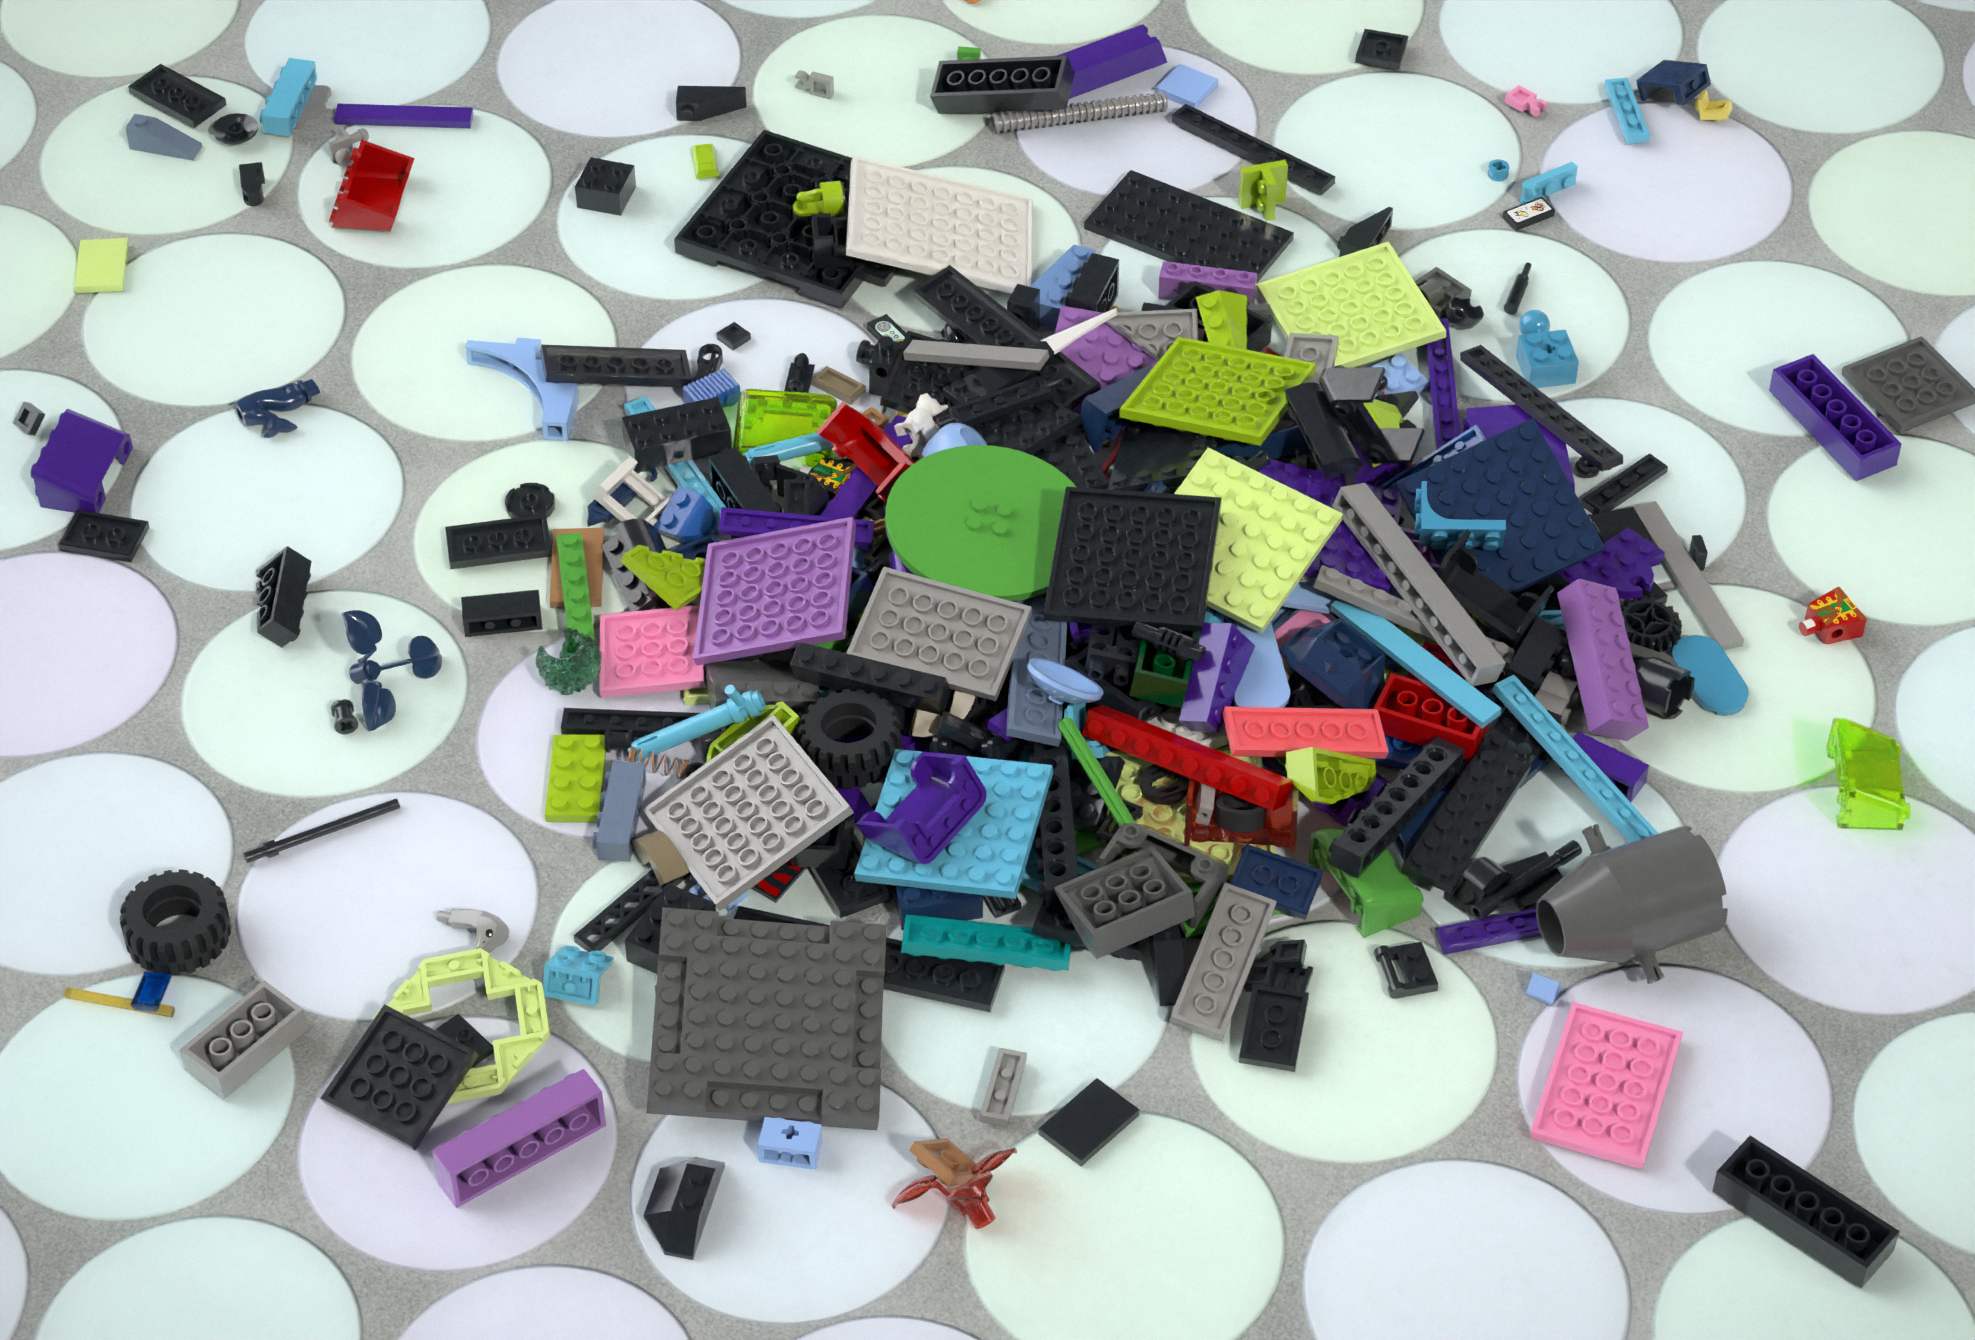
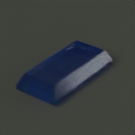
M144 972L132 999L131 1007L140 1011L157 1012L171 981L172 974Z

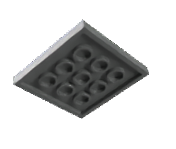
M1922 336L1842 368L1841 374L1899 433L1975 404V388Z

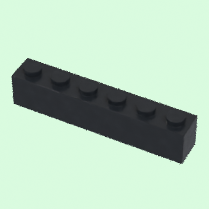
M799 642L790 663L797 680L841 691L844 689H850V691H857V689L865 690L868 694L871 692L878 694L880 699L884 698L889 703L939 715L942 714L943 710L945 711L952 694L946 677Z

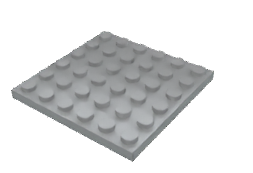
M774 714L643 809L656 829L664 832L673 842L689 872L719 911L854 813L848 803Z

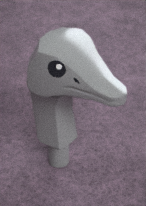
M453 909L451 913L445 911L437 913L438 922L448 923L452 928L476 930L475 949L481 948L490 953L503 945L509 938L508 926L498 916L487 911Z

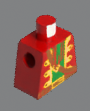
M1837 587L1808 604L1805 620L1799 623V630L1805 637L1815 633L1820 641L1827 645L1862 637L1867 618L1844 591Z

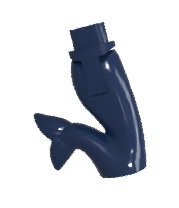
M313 379L305 382L298 380L297 384L291 382L283 386L257 391L244 396L234 402V409L238 420L244 427L266 425L263 437L271 438L279 432L289 433L298 427L289 420L279 418L269 411L287 412L295 410L312 400L311 397L320 394V390Z

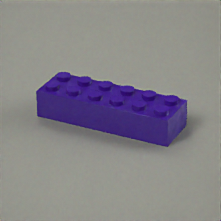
M1814 354L1773 369L1769 391L1855 481L1897 465L1902 444Z

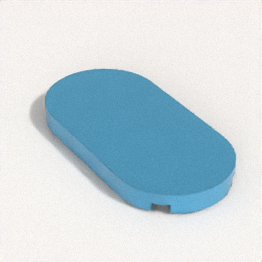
M1690 635L1679 639L1677 645L1673 646L1672 658L1677 666L1691 671L1690 676L1695 678L1692 695L1699 706L1708 712L1710 710L1717 712L1716 715L1721 716L1740 712L1747 702L1748 687L1723 648L1716 641L1706 636Z

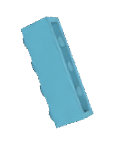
M288 58L285 67L281 68L278 81L274 83L272 94L267 97L265 109H262L260 112V123H263L264 133L291 137L317 81L315 61Z

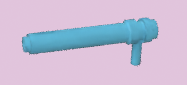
M816 432L747 449V452L743 453V455L746 456L749 466L752 467L753 457L778 455L781 462L829 450L834 445Z
M728 685L725 688V693L730 698L727 699V703L632 741L631 747H636L634 759L639 749H642V760L649 758L652 751L656 755L732 723H742L749 716L753 718L759 716L762 711L766 710L765 701L759 690L754 692L749 690L741 695L733 685ZM640 751V753H639V755H638V758H637L639 761H640L641 751Z

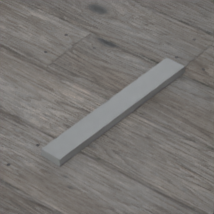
M1653 501L1633 506L1652 543L1665 552L1662 562L1710 638L1716 641L1724 651L1743 646V637L1658 503Z

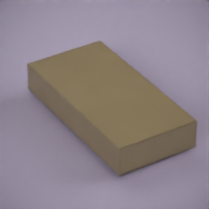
M828 366L812 379V386L849 405H852L866 392L864 384Z

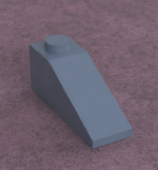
M134 114L125 128L131 150L194 161L203 147L201 142L156 117Z

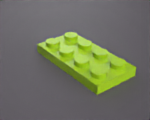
M554 735L545 809L546 822H597V814L601 812V795L605 773V735Z

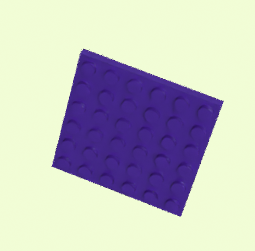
M1271 458V464L1258 471L1334 509L1332 505L1340 488L1345 486L1341 476L1325 480L1321 471L1303 467L1299 468L1295 464H1288ZM1366 483L1399 525L1402 504L1400 493ZM1343 519L1304 574L1316 578L1323 565L1336 569L1339 573L1361 580L1363 583L1376 589L1384 590L1387 593L1391 583L1387 575L1380 569Z

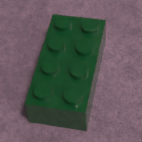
M1175 630V632H1180L1183 635L1194 638L1193 641L1196 642L1198 632ZM1141 639L1129 696L1182 708L1193 659L1183 660L1169 653L1155 649L1152 643Z

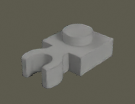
M801 70L796 73L795 78L800 79L795 85L797 89L804 90L807 88L810 89L811 95L831 100L834 95L833 76L814 71L810 75Z

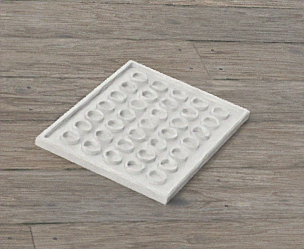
M853 156L850 171L847 256L933 276L951 265L976 286L1012 294L1017 284L1029 287L1032 285V198Z

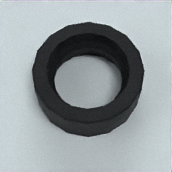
M1226 794L1216 799L1214 822L1218 827L1232 832H1255L1265 827L1267 809L1234 795Z

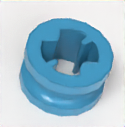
M1496 159L1489 163L1488 177L1491 180L1504 181L1508 178L1509 164L1506 161Z

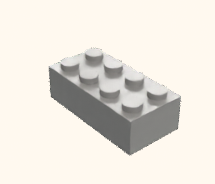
M264 980L180 1049L185 1071L224 1100L308 1030L304 1010Z

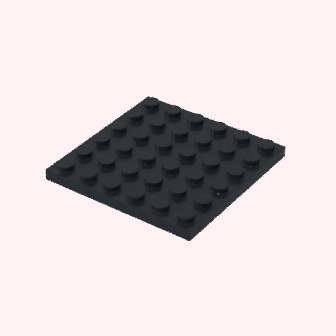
M1066 487L1043 614L1044 620L1134 627L1136 622L1141 621L1158 629L1160 627H1167L1172 630L1203 632L1222 497Z

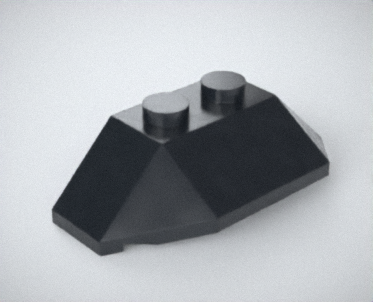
M695 1157L659 1169L643 1216L653 1236L660 1244L664 1255L689 1260L694 1259L725 1168V1162Z

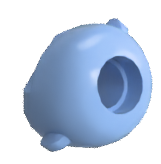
M949 423L929 440L922 452L923 457L949 448L987 445V443L976 430L968 425Z

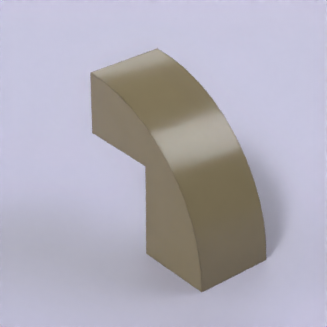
M951 690L952 694L946 712L964 719L974 703L975 695ZM914 709L909 735L916 737L939 735L937 730L941 715Z
M656 830L632 841L642 865L651 864L660 886L689 873L679 851L664 832Z

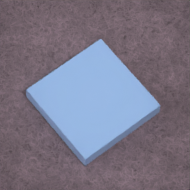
M1179 64L1156 87V92L1160 94L1161 91H1164L1168 99L1196 108L1218 86V79Z

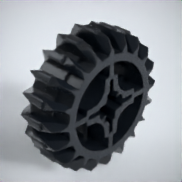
M1645 597L1642 600L1633 598L1631 602L1625 601L1620 606L1625 626L1633 631L1629 638L1630 643L1669 654L1673 646L1678 644L1682 634V620L1679 618V613L1674 612L1673 606L1666 607L1665 601L1656 602L1655 597L1653 600H1647Z

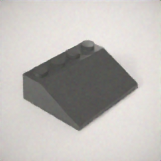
M719 661L704 664L710 709L727 703V699L730 698L725 693V688L728 685H733L741 695L749 690L753 692L759 690L765 705H776L777 702L783 701L795 713L801 712L803 716L806 709L811 704L815 705L814 702L820 698L819 686L797 680L791 669V662Z
M1153 845L1054 887L1082 942L1096 959L1195 917L1192 891Z

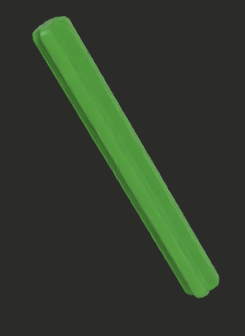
M1072 718L1062 719L1058 723V728L1118 826L1121 827L1127 823H1135Z

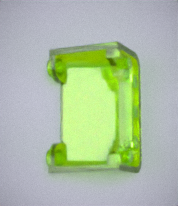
M761 389L743 390L738 401L733 448L736 447L743 456L747 449L816 433L838 407L837 401L834 397L826 394ZM829 449L805 455L807 466L815 468L824 457L833 459L834 451Z
M1833 718L1826 750L1827 757L1835 760L1839 789L1837 803L1841 806L1840 813L1836 816L1837 828L1903 830L1905 819L1910 818V804L1905 803L1899 763L1901 755L1900 743H1896L1895 737L1847 718Z

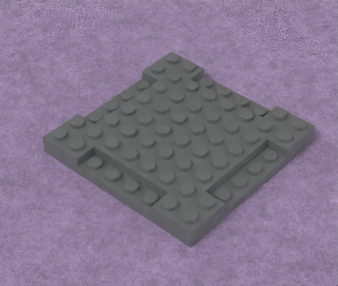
M663 907L646 1113L763 1122L764 1117H780L799 1122L809 1121L814 1124H821L824 1127L877 1130L880 1113V1063L887 925L831 921L829 927L718 918L719 912Z

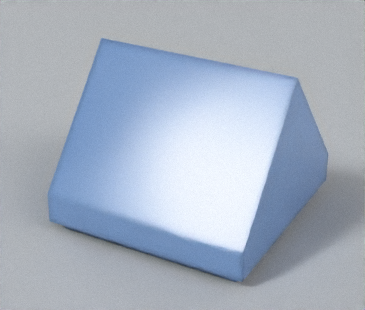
M1533 972L1526 995L1552 1006L1563 987V983Z

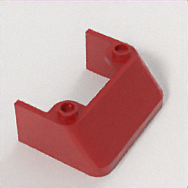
M844 402L836 408L816 431L821 437L834 445L832 450L842 459L845 456L850 458L878 486L875 492L879 494L878 496L886 504L896 480L911 465L916 463L880 426Z

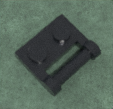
M1422 941L1394 947L1382 945L1374 950L1376 961L1380 962L1389 984L1387 989L1391 998L1398 999L1438 991V981ZM1393 960H1397L1406 982L1405 984L1399 982L1392 964Z

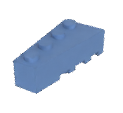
M1073 245L1030 286L1040 289L1041 326L1056 329L1061 306L1068 307L1065 305L1067 293L1069 291L1072 292L1075 278L1077 276L1080 277L1084 261L1088 262L1091 254L1096 253V250Z

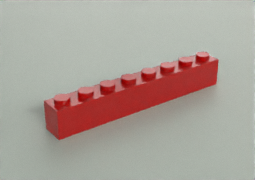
M1101 705L1088 711L1082 733L1086 737L1268 810L1274 811L1286 806L1293 782L1291 779L1107 706Z

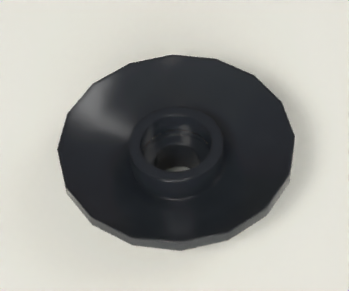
M241 113L223 116L212 127L213 136L217 141L232 145L249 141L258 131L257 121L253 117Z

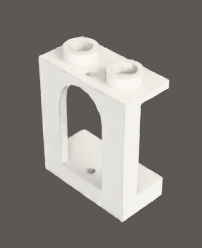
M629 456L599 485L593 498L621 522L629 519H638L610 496L624 482L651 505L654 512L645 520L655 526L658 521L657 518L662 514L674 493L666 499L634 471L638 462Z

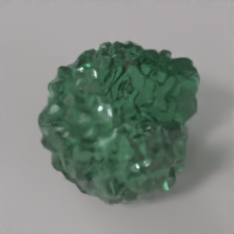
M567 628L564 631L565 642L562 644L559 658L549 655L543 646H539L536 655V667L539 669V675L544 680L545 686H549V690L559 691L561 695H571L574 692L580 693L581 690L586 689L588 684L590 685L595 682L599 677L602 661V652L596 640H593L588 635L579 633L577 629Z

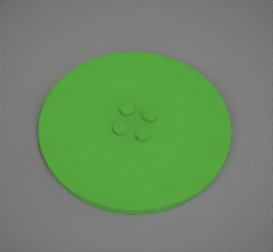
M968 445L949 448L920 459L904 471L896 480L886 504V533L895 554L917 576L1009 601L1025 600L1042 595L1048 591L1066 487L1076 486L1054 466L1033 455L1018 450L988 445Z

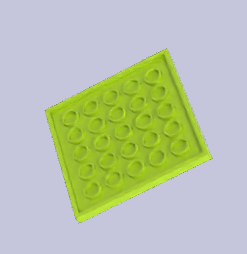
M1178 337L1121 406L1120 418L1130 419L1133 422L1140 421L1155 426L1175 428L1179 431L1195 432L1203 436L1220 437L1228 441L1235 440L1249 445L1261 446L1289 409L1285 390L1308 383L1316 373V363Z

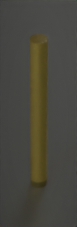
M67 987L64 994L66 999L171 1018L175 1013L174 1006Z

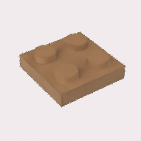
M948 1138L914 1141L909 1150L917 1157V1162L920 1165L933 1171L937 1175L938 1181L946 1186L982 1183L987 1174Z

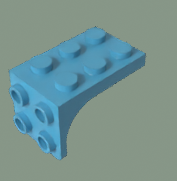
M1427 481L1421 482V489H1416L1415 537L1420 538V546H1431L1432 549L1436 550L1452 547L1468 529L1471 531V534L1465 545L1467 549L1483 547L1485 550H1496L1498 547H1503L1506 520L1443 518L1436 514L1428 503Z

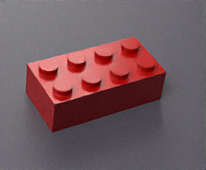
M1394 673L1390 674L1373 708L1378 709L1385 735L1423 747L1426 743L1430 744L1439 736L1466 749L1464 759L1471 761L1477 753L1490 725L1489 723L1484 728L1479 727L1423 682Z

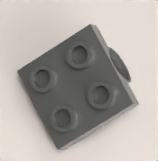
M1435 267L1414 281L1438 318L1445 315V307L1451 297H1459L1461 299L1471 297L1472 290L1438 267Z

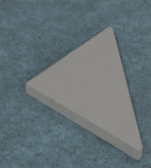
M1197 309L1117 312L1116 316L1106 321L1108 325L1156 361L1161 359L1178 337L1198 340Z

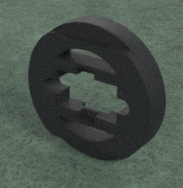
M1156 764L1147 767L1141 774V792L1145 798L1155 804H1176L1187 795L1189 777ZM1171 776L1174 779L1177 778V782L1172 783L1169 787L1162 786L1156 788V786H1152V783L1156 782L1157 779Z

